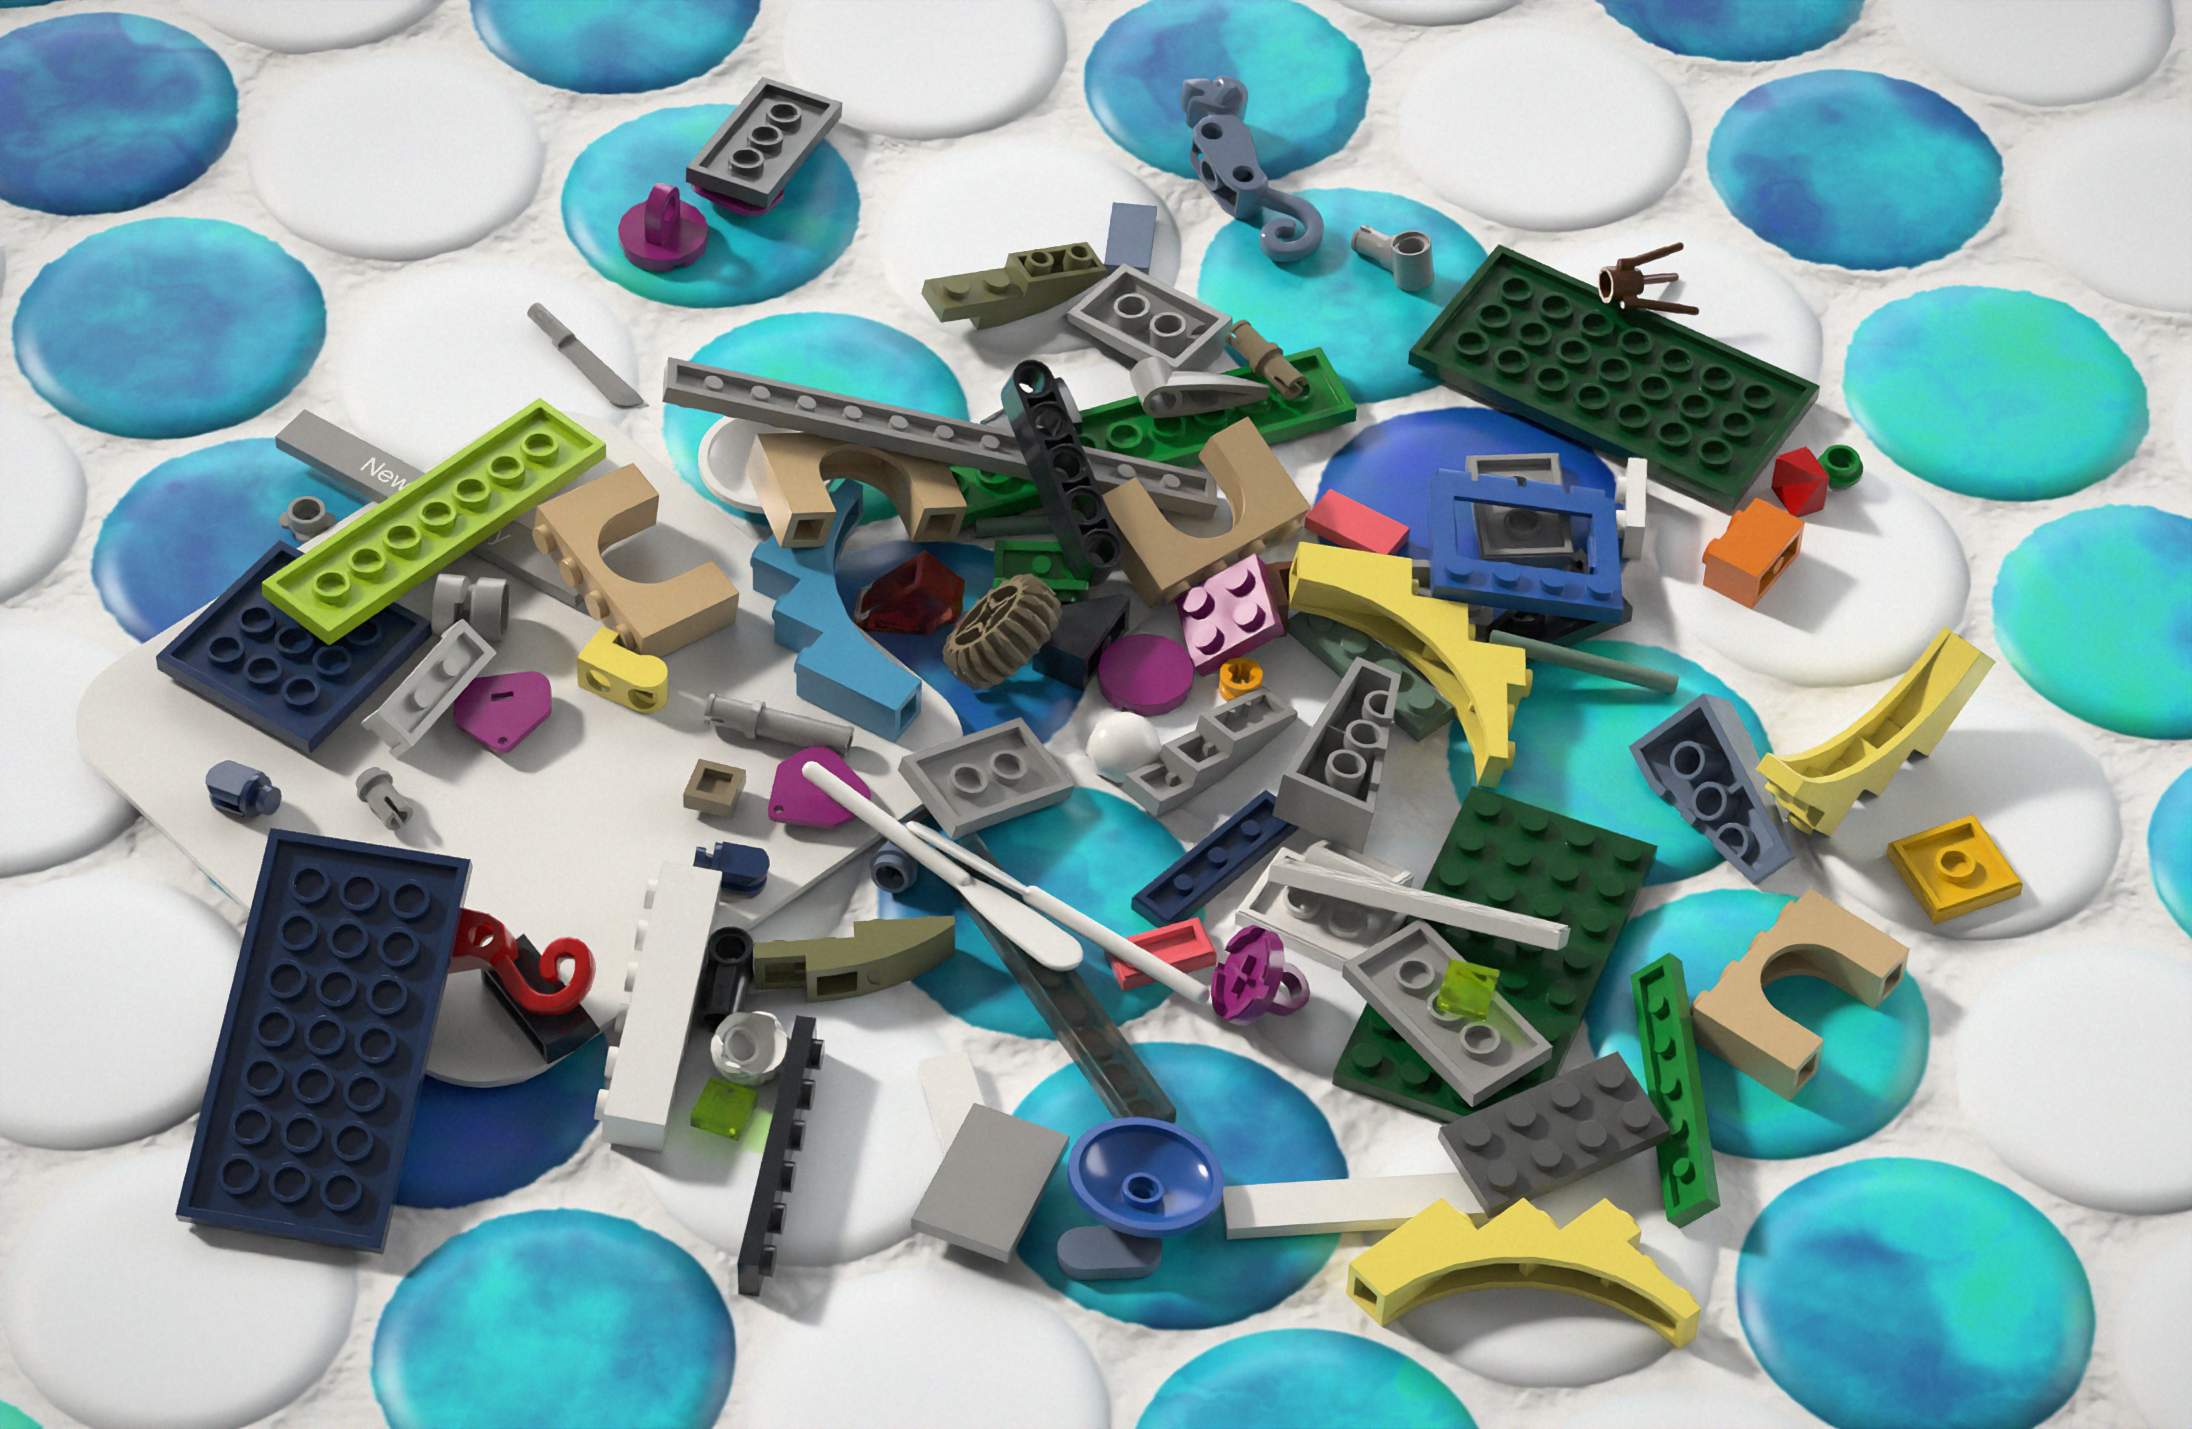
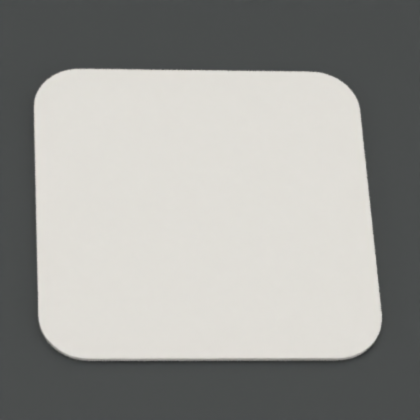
M558 410L606 443V458L522 514L515 521L533 530L535 528L537 506L634 463L659 493L656 525L608 547L600 555L607 567L624 579L637 583L652 584L668 581L713 560L740 593L735 623L659 658L664 661L668 669V701L661 710L653 713H641L578 686L577 656L602 626L606 627L601 620L597 621L590 615L585 600L577 608H574L468 551L394 602L431 621L432 625L433 597L439 574L468 576L472 584H475L480 577L508 579L510 606L506 634L503 641L485 640L496 654L475 678L535 671L548 678L552 689L551 715L508 753H496L458 729L454 721V701L414 746L396 759L389 753L391 748L372 729L367 731L361 725L366 717L384 704L442 640L440 636H434L433 629L432 635L311 754L306 753L157 669L156 656L215 600L116 660L99 673L89 684L79 702L76 715V731L82 753L94 770L248 913H250L270 828L471 859L473 869L464 908L489 913L502 922L515 939L524 933L541 955L552 941L562 937L579 939L590 949L596 962L595 978L590 991L580 1004L601 1030L590 1039L592 1040L616 1023L620 1003L626 1005L630 1003L632 993L624 991L627 970L630 961L639 963L642 951L634 950L639 920L649 921L651 909L644 908L646 889L649 878L659 879L663 861L693 866L697 846L706 848V853L713 854L715 842L723 843V841L764 849L769 856L770 867L763 891L756 897L720 891L719 904L712 930L713 934L716 930L723 927L734 926L747 932L884 837L859 817L836 829L777 823L770 820L768 817V805L777 766L782 761L808 747L763 736H758L754 740L746 738L745 732L705 724L704 714L711 693L753 704L754 700L765 702L767 708L807 716L846 727H854L853 741L847 758L841 757V755L838 756L868 786L871 793V802L901 824L926 808L898 771L902 757L963 737V732L958 716L946 699L924 680H922L921 713L895 743L797 696L794 664L799 653L774 642L772 610L776 600L753 590V568L750 566V559L758 543L615 426L587 414ZM499 424L491 427L490 429L486 430L474 439L470 440L469 442L465 443L453 452L449 453L445 457L441 458L437 462L428 466L427 468L422 470V472L427 473L428 471L435 468L436 466H438L439 464H441L442 462H444L445 460H447L448 458H450L451 456H453L454 454H456L457 452H459L460 450H462L463 448H465L466 446H468L469 444H471L472 442H474L475 440H477L478 438H480L481 436H483ZM372 501L297 549L307 553L380 503ZM464 602V610L470 611L469 602ZM855 624L865 639L887 659L921 679ZM513 696L496 698L493 701L513 699ZM698 759L746 770V784L731 819L684 808L683 793ZM231 760L262 771L270 778L272 786L281 790L282 798L279 808L273 815L268 816L261 813L258 817L251 818L249 816L242 817L212 806L205 783L209 770L220 762ZM378 767L381 770L388 771L393 777L392 785L404 801L413 809V815L405 825L395 813L394 818L400 825L399 829L388 830L371 805L362 802L358 798L356 780L367 769ZM493 937L487 939L482 946L490 943ZM566 959L560 965L561 980L566 986L571 981L575 970V961L572 959ZM481 969L448 974L425 1074L440 1081L465 1087L506 1086L523 1083L543 1073L568 1056L566 1055L547 1064L482 982Z

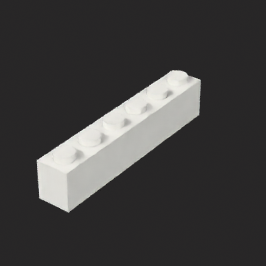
M663 861L659 879L649 878L644 908L651 909L649 921L639 920L634 950L642 952L639 963L629 962L624 991L632 993L629 1005L620 1003L616 1017L614 1034L622 1035L620 1046L609 1047L604 1076L611 1077L612 1080L609 1090H599L594 1120L603 1121L601 1138L603 1142L663 1152L707 957L708 941L712 935L719 904L722 880L721 871Z

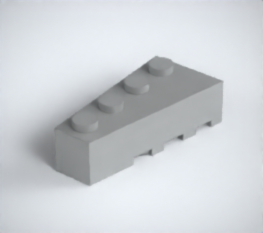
M1358 656L1356 657L1283 773L1273 816L1357 853H1363L1374 815L1401 675Z

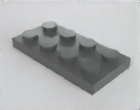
M762 77L686 167L685 182L703 187L710 192H718L742 200L750 205L768 208L842 117L843 102Z
M1616 1051L1439 1128L1437 1139L1490 1219L1501 1214L1523 1197L1529 1202L1668 1141L1670 1129L1619 1052Z

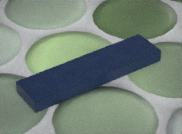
M1265 789L1134 895L1131 900V909L1156 928L1188 920L1300 827L1272 815L1277 797Z

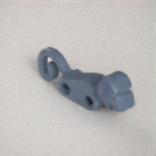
M1221 75L1216 76L1215 81L1205 78L1184 80L1180 104L1182 110L1187 114V126L1193 129L1189 157L1191 167L1220 207L1235 218H1254L1261 207H1265L1292 216L1304 225L1306 233L1303 237L1292 242H1282L1279 238L1289 239L1294 236L1296 223L1290 218H1277L1266 223L1260 233L1259 245L1267 257L1278 262L1287 263L1299 261L1310 256L1316 251L1322 241L1324 231L1323 219L1320 212L1308 201L1293 194L1274 190L1268 186V177L1258 166L1255 144L1250 129L1243 123L1248 102L1246 86L1238 79ZM1203 153L1204 157H1201L1199 161L1198 155ZM1237 195L1236 205L1233 206L1229 202V198Z

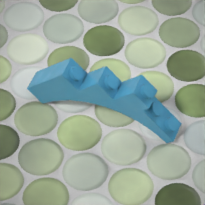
M846 478L834 492H828L837 512L825 546L780 548L773 533L766 542H760L752 553L750 566L753 568V590L776 600L772 610L774 642L799 653L794 664L796 695L895 743L921 713L922 680L892 663L865 639L849 618L838 594L835 582V567L845 542L863 518V485Z

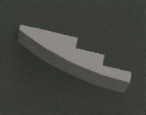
M1262 686L1200 714L1194 731L1163 744L1159 759L1126 774L1121 790L1157 817L1193 798L1230 774L1296 720L1298 712L1266 687Z

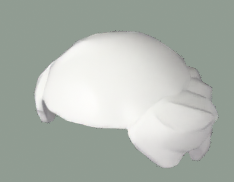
M761 1011L752 1013L737 1012L727 1016L715 1030L710 1048L712 1061L716 1070L732 1083H736L739 1086L762 1085L765 1080H771L777 1073L783 1070L790 1037L783 1030L777 1017L772 1013Z

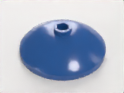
M1128 1117L1113 1119L1089 1129L1073 1146L1067 1167L1070 1189L1077 1202L1087 1213L1111 1229L1144 1238L1176 1236L1203 1225L1217 1210L1224 1188V1176L1221 1165L1212 1150L1202 1140L1179 1126L1152 1118Z

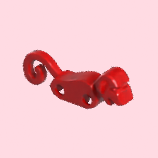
M463 908L448 974L476 969L498 973L513 999L528 1012L540 1016L564 1014L575 1008L586 997L595 978L596 962L592 952L584 942L572 937H562L552 941L545 948L540 958L539 967L542 978L548 984L555 985L561 981L560 965L564 960H574L575 970L571 981L564 989L555 994H541L528 986L520 971L513 962L518 958V944L507 927L489 913ZM493 937L490 943L482 946L487 939Z

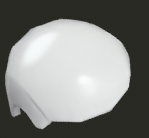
M1131 712L1112 713L1096 724L1088 739L1086 755L1089 756L1094 772L1097 775H1102L1116 783H1123L1126 774L1158 760L1162 745L1156 729L1143 716Z

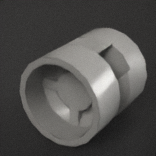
M439 574L436 580L432 607V629L434 636H441L448 628L463 618L484 640L503 641L507 630L510 606L508 579L480 577L475 584H472L468 576ZM464 602L470 603V611L464 610Z

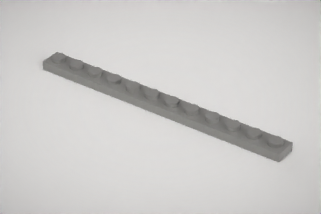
M668 357L664 369L662 402L675 404L683 408H694L722 414L730 418L764 423L777 428H787L815 434L823 438H834L862 444L866 447L895 451L913 457H923L951 463L959 467H969L998 473L1006 477L1033 481L1014 432L1011 430ZM1082 446L1102 495L1137 477L1157 508L1179 512L1184 515L1212 519L1217 508L1216 481L1210 473ZM1054 468L1061 477L1069 478L1064 470Z

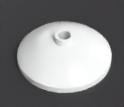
M724 416L711 426L700 443L698 466L704 484L713 495L730 506L748 512L765 514L745 469L756 435L799 433L801 431L777 428L764 423ZM835 479L823 481L827 491Z

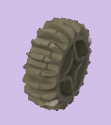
M1031 573L1026 575L1020 574L1014 576L1011 580L1003 581L996 589H990L988 594L982 599H977L976 604L970 610L965 611V616L954 625V631L947 636L942 654L944 655L943 662L949 667V672L973 691L989 689L993 684H1001L1006 677L1014 676L1020 667L1027 665L1028 660L1034 654L1039 653L1041 646L1050 640V633L1058 626L1062 610L1060 609L1061 603L1055 597L1056 594L1053 590Z

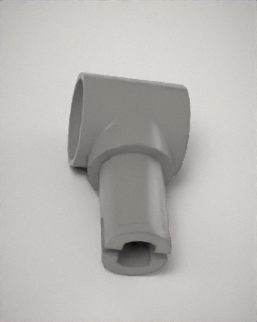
M1364 224L1360 226L1361 230L1357 229L1353 233L1351 238L1352 250L1378 260L1383 268L1392 271L1394 282L1399 288L1407 291H1418L1430 286L1434 281L1431 239L1424 232L1409 230L1397 235L1388 236Z

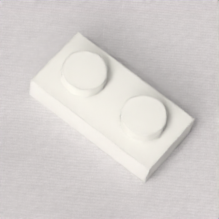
M1628 458L1626 477L1617 476L1615 504L1623 505V510H1616L1618 538L1622 539V558L1641 559L1645 531L1647 459Z

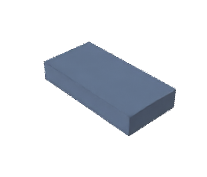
M1113 202L1104 266L1108 270L1106 276H1110L1123 263L1149 275L1157 206Z

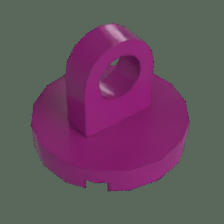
M658 182L652 188L646 201L632 206L622 216L618 226V241L624 250V256L630 263L645 270L667 272L673 271V266L684 263V267L695 263L705 253L708 244V227L706 218L696 207L680 200V193L677 187Z
M1252 925L1243 928L1229 940L1225 951L1230 952L1225 964L1218 962L1213 973L1211 985L1212 1006L1215 1013L1224 1018L1222 1020L1245 1027L1255 1023L1266 1011L1286 1017L1307 1004L1310 997L1309 983L1299 968L1285 962L1283 942L1277 933ZM1281 982L1288 988L1290 999L1285 997L1280 991L1279 985Z

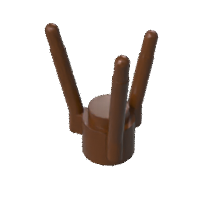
M1682 242L1664 246L1634 257L1618 258L1616 266L1602 267L1598 273V292L1605 303L1619 302L1622 309L1642 308L1694 316L1698 315L1700 311L1698 307L1637 297V295L1643 293L1644 285L1674 282L1679 279V275L1675 272L1643 275L1641 270L1635 267L1682 251L1684 249Z

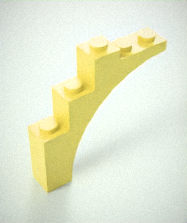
M1299 542L1289 571V609L1324 616L1358 629L1392 648L1419 669L1445 699L1455 706L1454 713L1463 726L1473 753L1477 786L1497 788L1503 771H1510L1514 762L1515 742L1508 741V733L1511 731L1515 712L1521 697L1528 698L1531 691L1533 673L1532 670L1526 669L1525 649L1475 641L1476 627L1475 624H1469L1468 603L1418 596L1419 580L1412 579L1411 558Z
M1944 626L1902 679L1873 708L1847 729L1825 743L1802 753L1785 756L1766 753L1756 767L1757 771L1769 779L1764 787L1779 797L1777 802L1790 811L1786 820L1809 836L1814 829L1831 836L1862 791L1866 789L1880 796L1913 749L1929 757L1996 661Z
M1441 1197L1351 1261L1348 1268L1346 1294L1381 1327L1416 1307L1453 1294L1488 1288H1537L1569 1293L1611 1306L1641 1321L1680 1350L1696 1339L1701 1307L1698 1306L1695 1298L1689 1291L1681 1287L1678 1288L1660 1271L1658 1265L1651 1257L1638 1252L1642 1230L1629 1213L1620 1211L1606 1198L1559 1230L1553 1219L1546 1212L1538 1211L1523 1197L1477 1230L1466 1213L1460 1210L1456 1211Z

